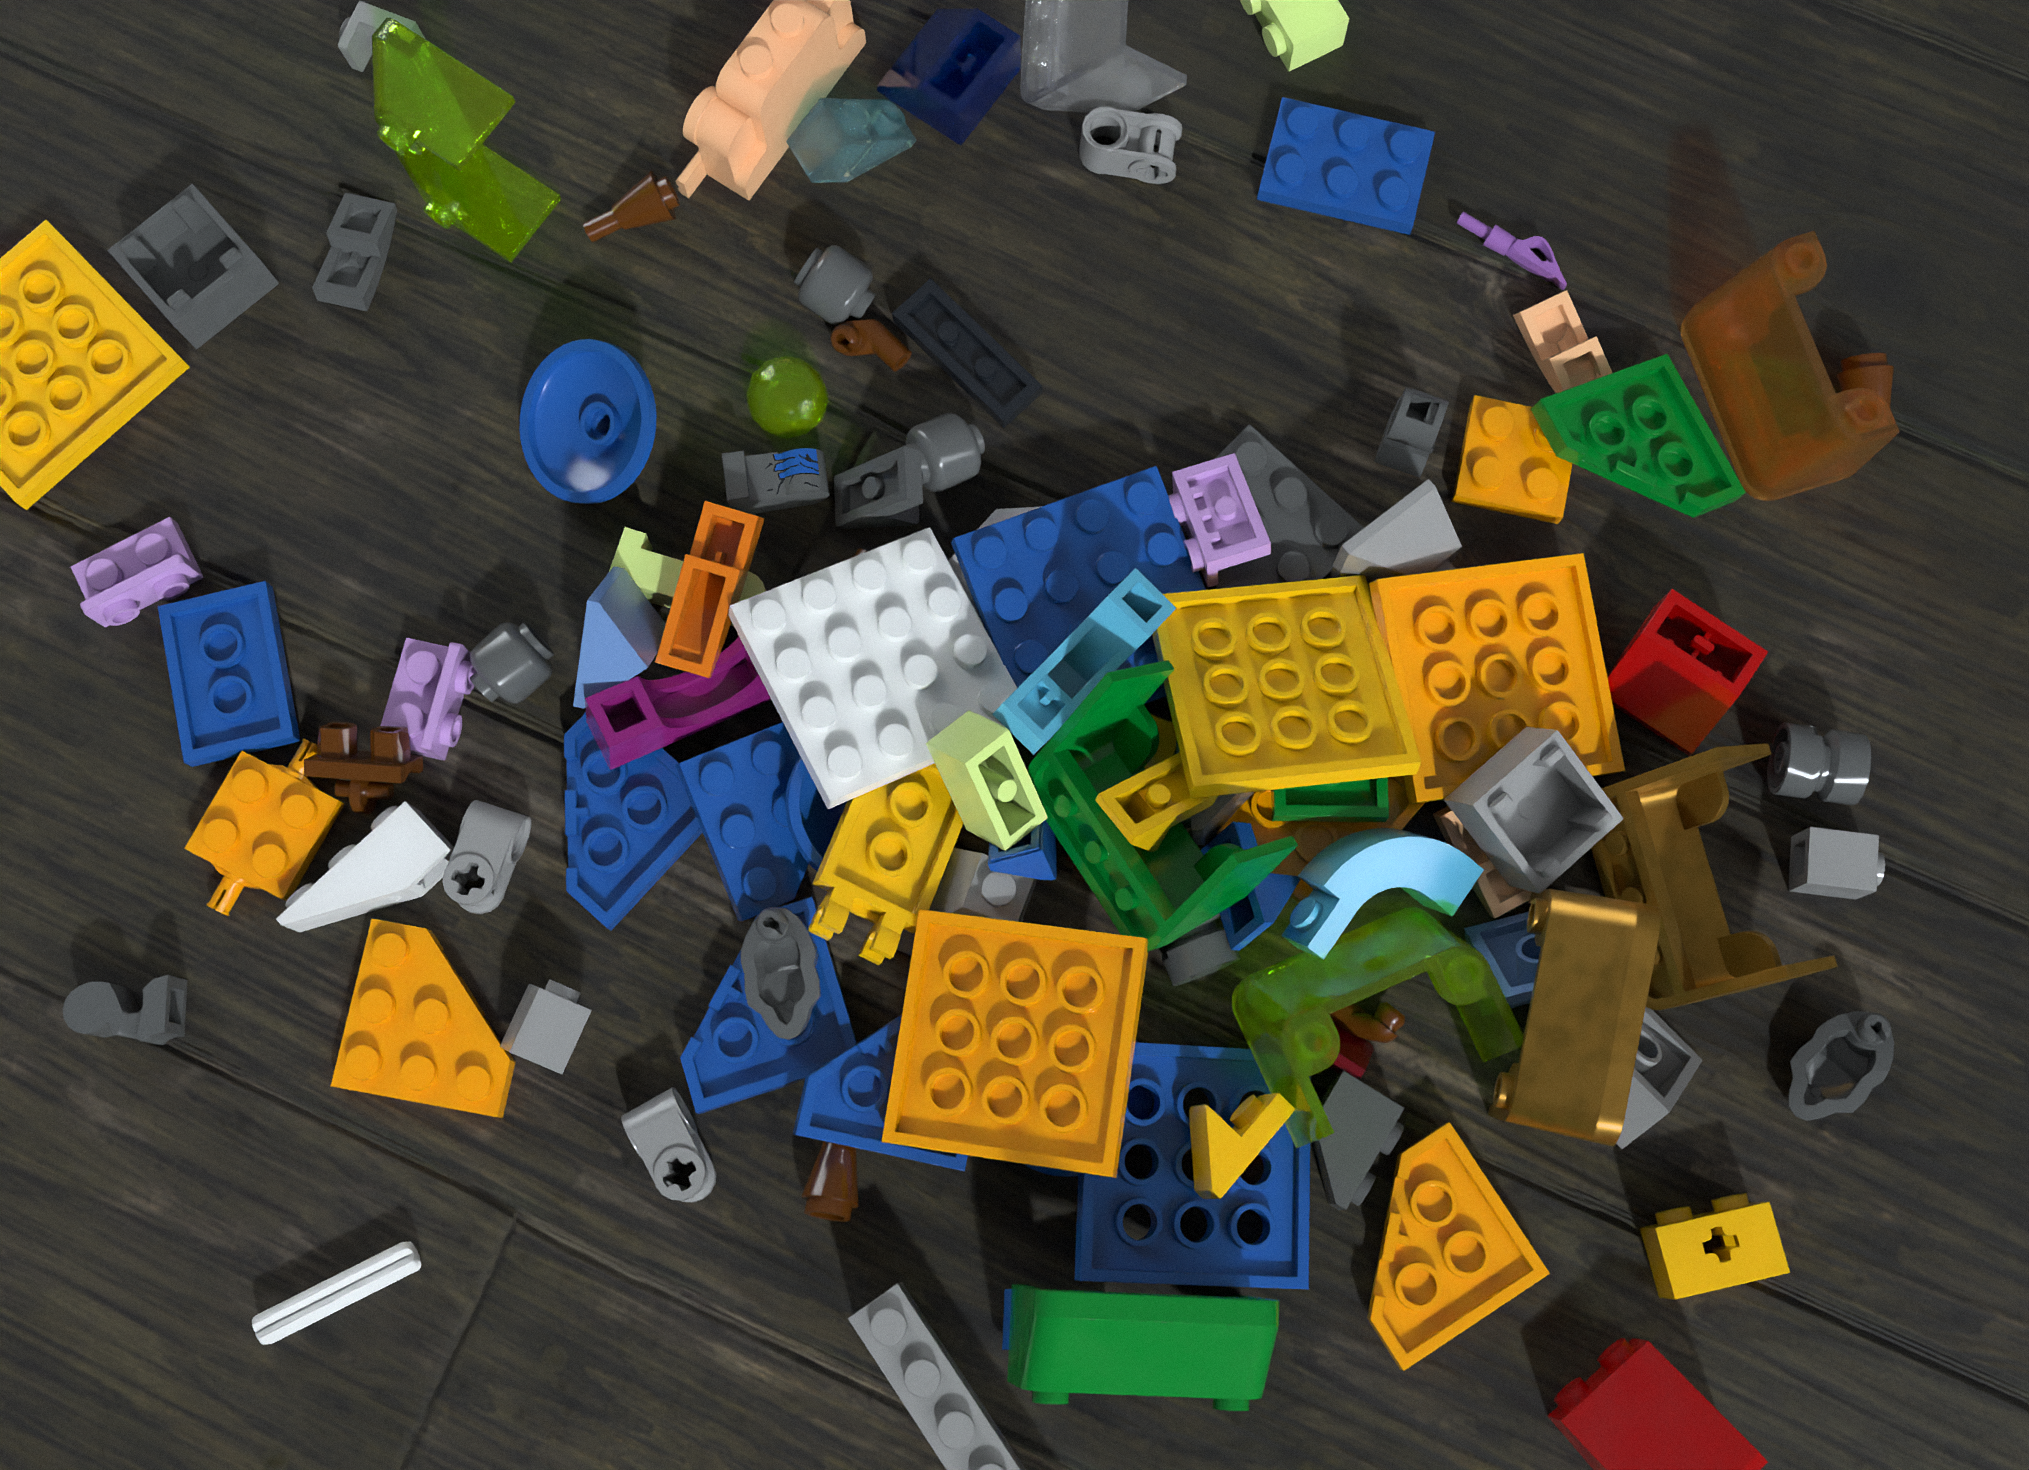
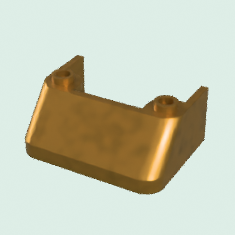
M1768 743L1716 747L1602 788L1606 796L1624 818L1591 848L1605 897L1659 907L1661 913L1660 933L1647 997V1008L1663 1010L1838 967L1835 956L1782 966L1778 950L1768 936L1752 930L1731 935L1698 827L1715 822L1721 818L1728 807L1729 791L1723 771L1771 755Z
M1545 889L1540 894L1531 892L1527 932L1535 934L1536 946L1541 947L1519 1063H1513L1509 1073H1499L1494 1089L1493 1105L1490 1104L1488 1116L1505 1122L1614 1146L1620 1137L1625 1120L1660 933V909L1656 906L1633 901L1555 889Z

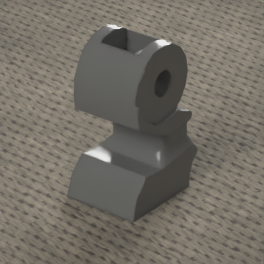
M1406 386L1390 414L1374 462L1420 478L1429 454L1434 450L1435 441L1449 401Z
M171 975L153 979L142 989L143 1006L141 1009H139L129 987L107 982H88L78 986L67 996L63 1006V1017L68 1027L77 1033L103 1038L116 1035L136 1039L141 1042L164 1045L169 1039L184 1037L188 980Z

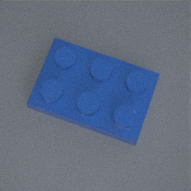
M1282 97L1257 200L1410 235L1414 225L1435 132Z
M258 582L158 606L185 764L194 767L239 756L241 751L249 754L300 741L274 591L268 582Z

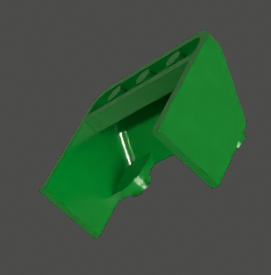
M1169 660L1107 672L1031 761L1027 769L1048 816L1046 822L1119 933L1126 936L1147 938V952L1170 944L1245 898L1298 846L1295 839L1289 836L1246 850L1232 843H1224L1212 847L1203 855L1182 822L1169 829L1158 850L1150 852L1131 845L1095 801L1099 793L1144 771L1145 765L1156 754L1159 746V731L1155 720L1144 704L1174 671V667Z
M1012 1284L1007 1382L1020 1389L1032 1391V1402L1040 1404H1069V1393L1213 1398L1212 1409L1249 1411V1400L1262 1399L1279 1328V1300L1244 1294H1230V1297L1040 1289L1023 1284Z

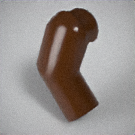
M875 319L844 322L836 326L830 336L831 345L838 353L846 356L876 354L893 371L901 369L912 355V352L895 335Z

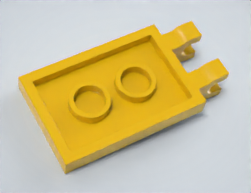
M935 763L847 801L812 883L827 891V894L812 918L808 928L809 932L828 941L832 938L834 932L840 934L843 931L849 912L874 923V925L867 934L858 956L877 965L883 962L884 957L888 959L894 957L903 929L913 934L915 933L919 909H930L963 826V821Z

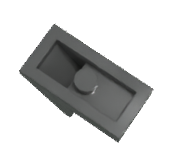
M903 446L835 475L836 528L859 529L918 524L920 520L919 504L923 503L921 450Z

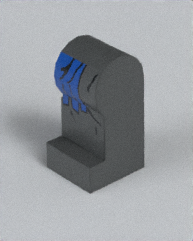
M799 448L781 454L773 452L745 456L744 451L722 453L727 502L732 509L756 514L817 504L829 496L825 456L821 450Z

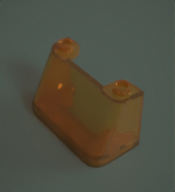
M1815 230L1784 240L1705 296L1691 308L1683 319L1680 329L1682 340L1739 481L1749 495L1763 501L1778 500L1851 477L1900 432L1890 407L1881 395L1866 388L1850 389L1836 394L1795 297L1815 288L1826 272L1825 254Z

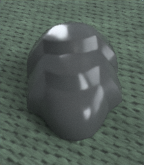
M770 907L762 910L752 923L741 949L745 994L748 1006L761 1014L768 1028L778 1038L790 1040L798 1036L806 1028L812 1009L821 997L820 978L816 967L819 954L811 933L798 916L786 908Z
M1853 1011L1829 1019L1817 1028L1813 1038L1799 1048L1790 1061L1792 1081L1789 1087L1788 1104L1796 1117L1809 1121L1821 1119L1834 1113H1853L1865 1102L1872 1089L1884 1081L1893 1061L1894 1039L1888 1019L1876 1012Z

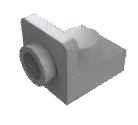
M360 0L352 16L344 20L339 31L338 48L351 68L360 72L364 71L374 50L393 61L399 62L404 58L422 65L430 49L416 21Z

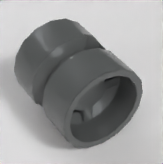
M1787 722L1779 725L1770 746L1771 755L1768 756L1767 784L1771 793L1805 799L1815 791L1817 798L1823 802L1853 806L1860 801L1865 792L1871 769V745L1867 735L1831 729L1822 737L1818 735L1815 726Z
M1220 913L1166 945L1167 949L1161 956L1172 986L1196 980L1241 959L1238 950L1230 949L1225 929L1218 927L1216 923L1220 918Z

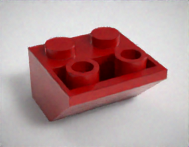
M1671 589L1653 607L1608 673L1607 678L1612 704L1690 756L1740 696L1768 651L1677 591Z

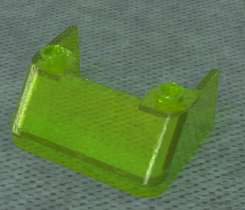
M386 18L372 35L374 118L380 127L377 135L396 153L421 197L426 202V205L423 207L424 212L433 221L445 229H449L453 224L511 263L561 200L558 193L483 145V142L516 103L514 97L392 18Z
M1416 907L1398 910L1340 935L1324 960L1303 951L1249 975L1236 986L1232 995V1009L1271 1094L1280 1093L1295 1108V1111L1285 1121V1125L1296 1148L1335 1133L1309 1077L1330 1067L1339 1054V1034L1329 1015L1337 1010L1427 971L1438 994L1446 1001L1456 1005L1483 1063L1522 1047L1524 1035L1485 957L1425 910Z

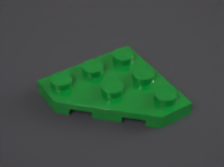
M1668 354L1542 398L1531 408L1534 417L1557 457L1692 518L1730 504L1746 493Z

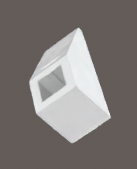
M406 801L399 807L392 806L383 811L373 821L371 825L373 831L359 844H352L343 848L331 859L328 865L330 870L314 885L309 883L295 891L286 901L285 906L287 909L276 920L282 926L297 932H303L422 897L443 878L444 870L448 865L454 847L421 811Z

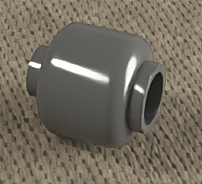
M831 245L824 252L817 247L794 281V284L800 287L798 291L799 302L834 326L844 323L850 315L856 320H860L876 296L874 292L868 289L873 279L872 269L837 245Z
M945 413L914 426L908 432L906 445H904L921 450L923 486L933 492L945 491L976 476L981 466L980 454H983L985 451L984 439L979 429L972 423L967 424L959 415L953 413Z
M503 622L471 650L470 661L476 672L470 677V680L491 702L500 696L509 703L519 704L552 675V665L549 659L554 656V652L545 640L526 622H523L519 627L510 622Z

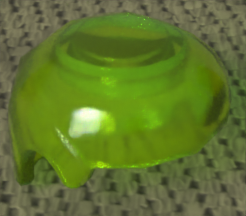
M782 356L767 360L752 374L746 392V402L752 418L762 430L787 439L808 434L822 421L828 405V392L821 374L811 364L800 358Z

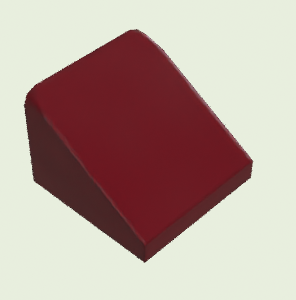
M1327 1017L1322 1021L1305 1050L1307 1053H1311L1312 1058L1338 1074L1345 1071L1354 1078L1359 1079L1366 1071L1373 1053V1046L1365 1039L1350 1035Z

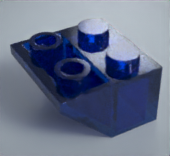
M978 8L937 9L876 86L877 92L961 146L1021 69V36Z

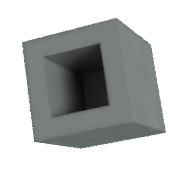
M1809 827L1791 836L1788 891L1855 900L1876 892L1877 886L1882 882L1885 872L1884 855L1878 852L1879 835Z
M549 979L545 990L529 984L500 1047L512 1054L563 1074L592 1010L576 1004L581 994L580 992Z

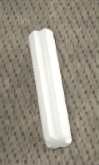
M401 1242L255 1315L252 1319V1327L257 1339L262 1345L273 1344L418 1271L422 1265L418 1251L412 1242Z

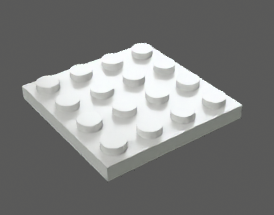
M930 527L732 604L729 607L728 616L827 809L934 764L935 762L926 743L968 710L1005 727L992 714L1017 687L1006 666L1003 665L993 642Z

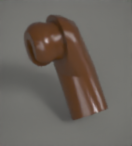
M1336 987L1329 993L1318 1009L1350 1035L1381 1043H1389L1396 1039L1398 1036L1395 1033L1405 1024V1016L1388 1002L1381 1003L1374 1014L1371 1015Z

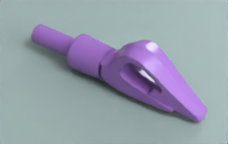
M1465 212L1461 214L1457 224L1486 240L1483 246L1503 256L1506 254L1509 259L1547 282H1553L1561 290L1566 288L1567 283L1546 239L1540 236H1533L1520 240L1498 225H1495L1492 229ZM1531 249L1539 250L1546 261H1541Z

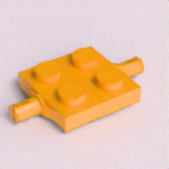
M303 738L288 767L267 764L244 751H241L184 848L211 862L216 870L224 875L210 901L207 902L206 905L229 916V912L244 886L263 889L285 901L295 892L345 805L341 801L320 791L308 779V776H304V759L317 754L316 744Z

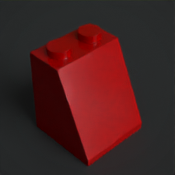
M1621 1338L1611 1344L1597 1359L1601 1367L1586 1381L1578 1377L1568 1383L1555 1396L1554 1401L1558 1406L1548 1415L1549 1419L1593 1470H1761L1768 1463L1762 1454L1647 1340L1632 1338L1627 1342L1625 1338Z

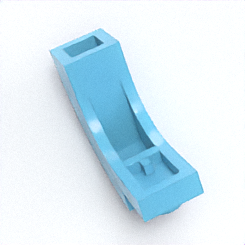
M1135 568L992 715L1009 729L1034 755L1058 731L1107 672L1115 671L1173 613L1176 607Z
M1375 828L1355 832L1340 838L1319 852L1298 875L1300 879L1313 888V891L1307 898L1296 905L1290 916V924L1281 936L1296 948L1324 960L1359 908L1375 894L1386 889L1401 887L1423 906L1453 916L1484 869L1459 849L1447 843L1409 831L1394 828Z

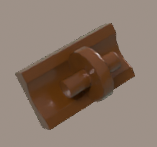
M330 722L319 728L317 754L304 759V776L351 780H337L335 784L336 796L349 797L352 811L356 814H371L377 805L378 799L392 800L394 796L393 784L380 782L403 783L409 773L420 774L423 772V755H411L407 727L378 726L370 730L371 751H358L357 725L347 722Z

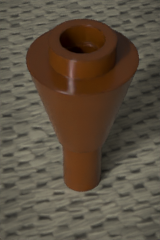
M650 171L612 205V209L584 222L583 227L589 239L595 242L621 228L626 230L675 220L676 214L673 208L679 206L680 201L667 176L658 179L654 172Z

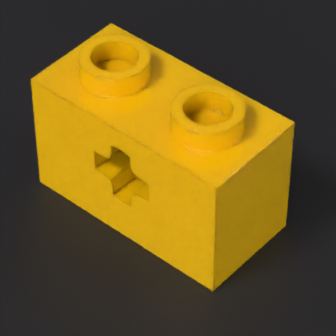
M1741 1193L1711 1200L1714 1209L1711 1212L1692 1215L1690 1206H1684L1655 1213L1658 1224L1641 1227L1640 1231L1659 1298L1676 1300L1790 1273L1770 1202H1749L1747 1193ZM1712 1235L1719 1236L1722 1246L1714 1248L1713 1253H1705L1702 1242L1712 1239Z

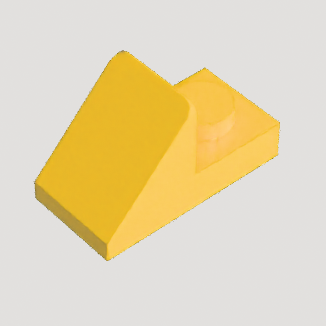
M1179 752L1099 793L1095 801L1131 845L1154 852L1158 850L1171 827L1212 806L1218 796L1190 798Z
M1280 1093L1260 1095L1258 1098L1255 1095H1251L1232 1114L1230 1121L1234 1124V1127L1231 1128L1208 1105L1191 1106L1189 1109L1194 1191L1203 1199H1221L1295 1111V1108Z

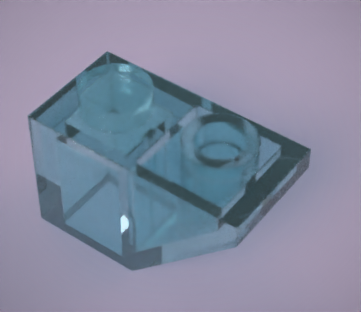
M820 98L786 140L812 183L849 182L911 148L917 141L905 123L903 112L891 100Z

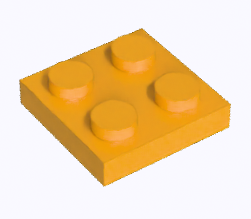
M1474 395L1470 403L1452 502L1558 524L1564 514L1572 463L1555 455L1531 411V406Z

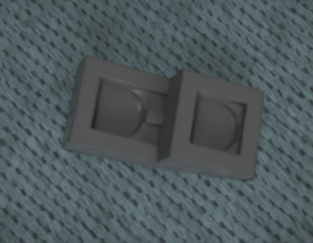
M350 193L344 194L326 232L331 248L312 287L317 301L368 311L389 251L397 214L395 203Z

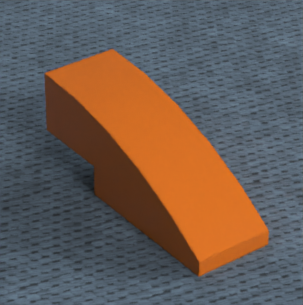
M708 501L704 502L690 555L685 554L655 663L711 678L732 623L728 616L729 607L739 602L764 518Z

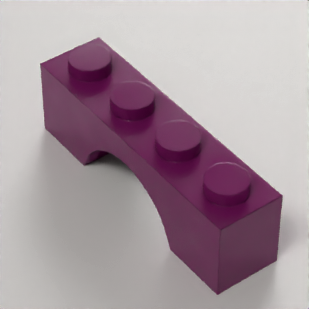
M738 636L728 648L720 653L711 678L689 672L658 680H647L636 676L585 698L586 722L609 769L612 770L771 701V698Z

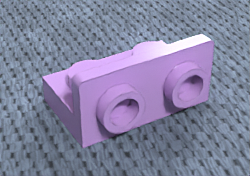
M1235 453L1172 472L1173 494L1168 495L1174 517L1178 519L1180 526H1184L1188 536V540L1183 541V544L1187 548L1191 559L1192 572L1201 570L1207 587L1218 585V570L1271 554V542Z
M171 517L71 566L86 599L80 603L84 614L104 627L128 623L139 615L141 609L159 600L164 601L177 598L188 591L190 584L204 578L178 523Z
M406 638L380 726L407 727L411 753L445 761L449 747H454L457 744L462 730V717L458 715L464 694L469 695L474 688L470 677L476 670L471 664L470 652L462 644L451 642L449 647Z

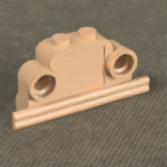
M850 0L772 1L722 68L716 82V87L710 86L704 89L694 100L686 115L683 125V136L697 145L699 150L675 181L682 195L690 198L705 176L708 175L745 199L750 200L866 44L864 29L854 24Z

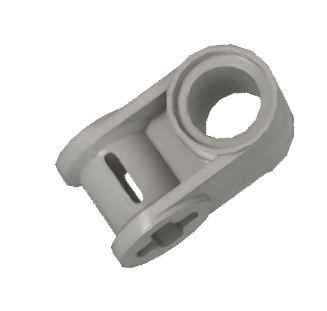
M1099 107L1092 110L1084 119L1079 146V158L1088 170L1097 174L1135 178L1152 184L1168 183L1176 176L1177 169L1173 162L1175 141L1179 140L1182 136V124L1177 119L1165 114H1145L1112 107ZM1105 136L1111 138L1115 143L1101 145L1093 140V138ZM1155 145L1158 146L1157 152H1154Z
M474 800L463 817L458 840L448 865L444 870L442 882L447 895L453 901L459 903L463 909L474 914L488 913L498 907L504 898L516 863L527 845L531 830V818L479 800ZM481 877L485 881L481 889L471 888L468 892L464 888L468 880L477 881Z
M674 1087L621 1116V1121L629 1140L643 1159L656 1188L663 1196L671 1200L693 1203L703 1200L711 1193L716 1183L717 1174L714 1163L697 1133L695 1121L686 1103ZM681 1163L696 1168V1171L689 1176L692 1185L690 1187L675 1183L674 1179L682 1174L679 1166Z

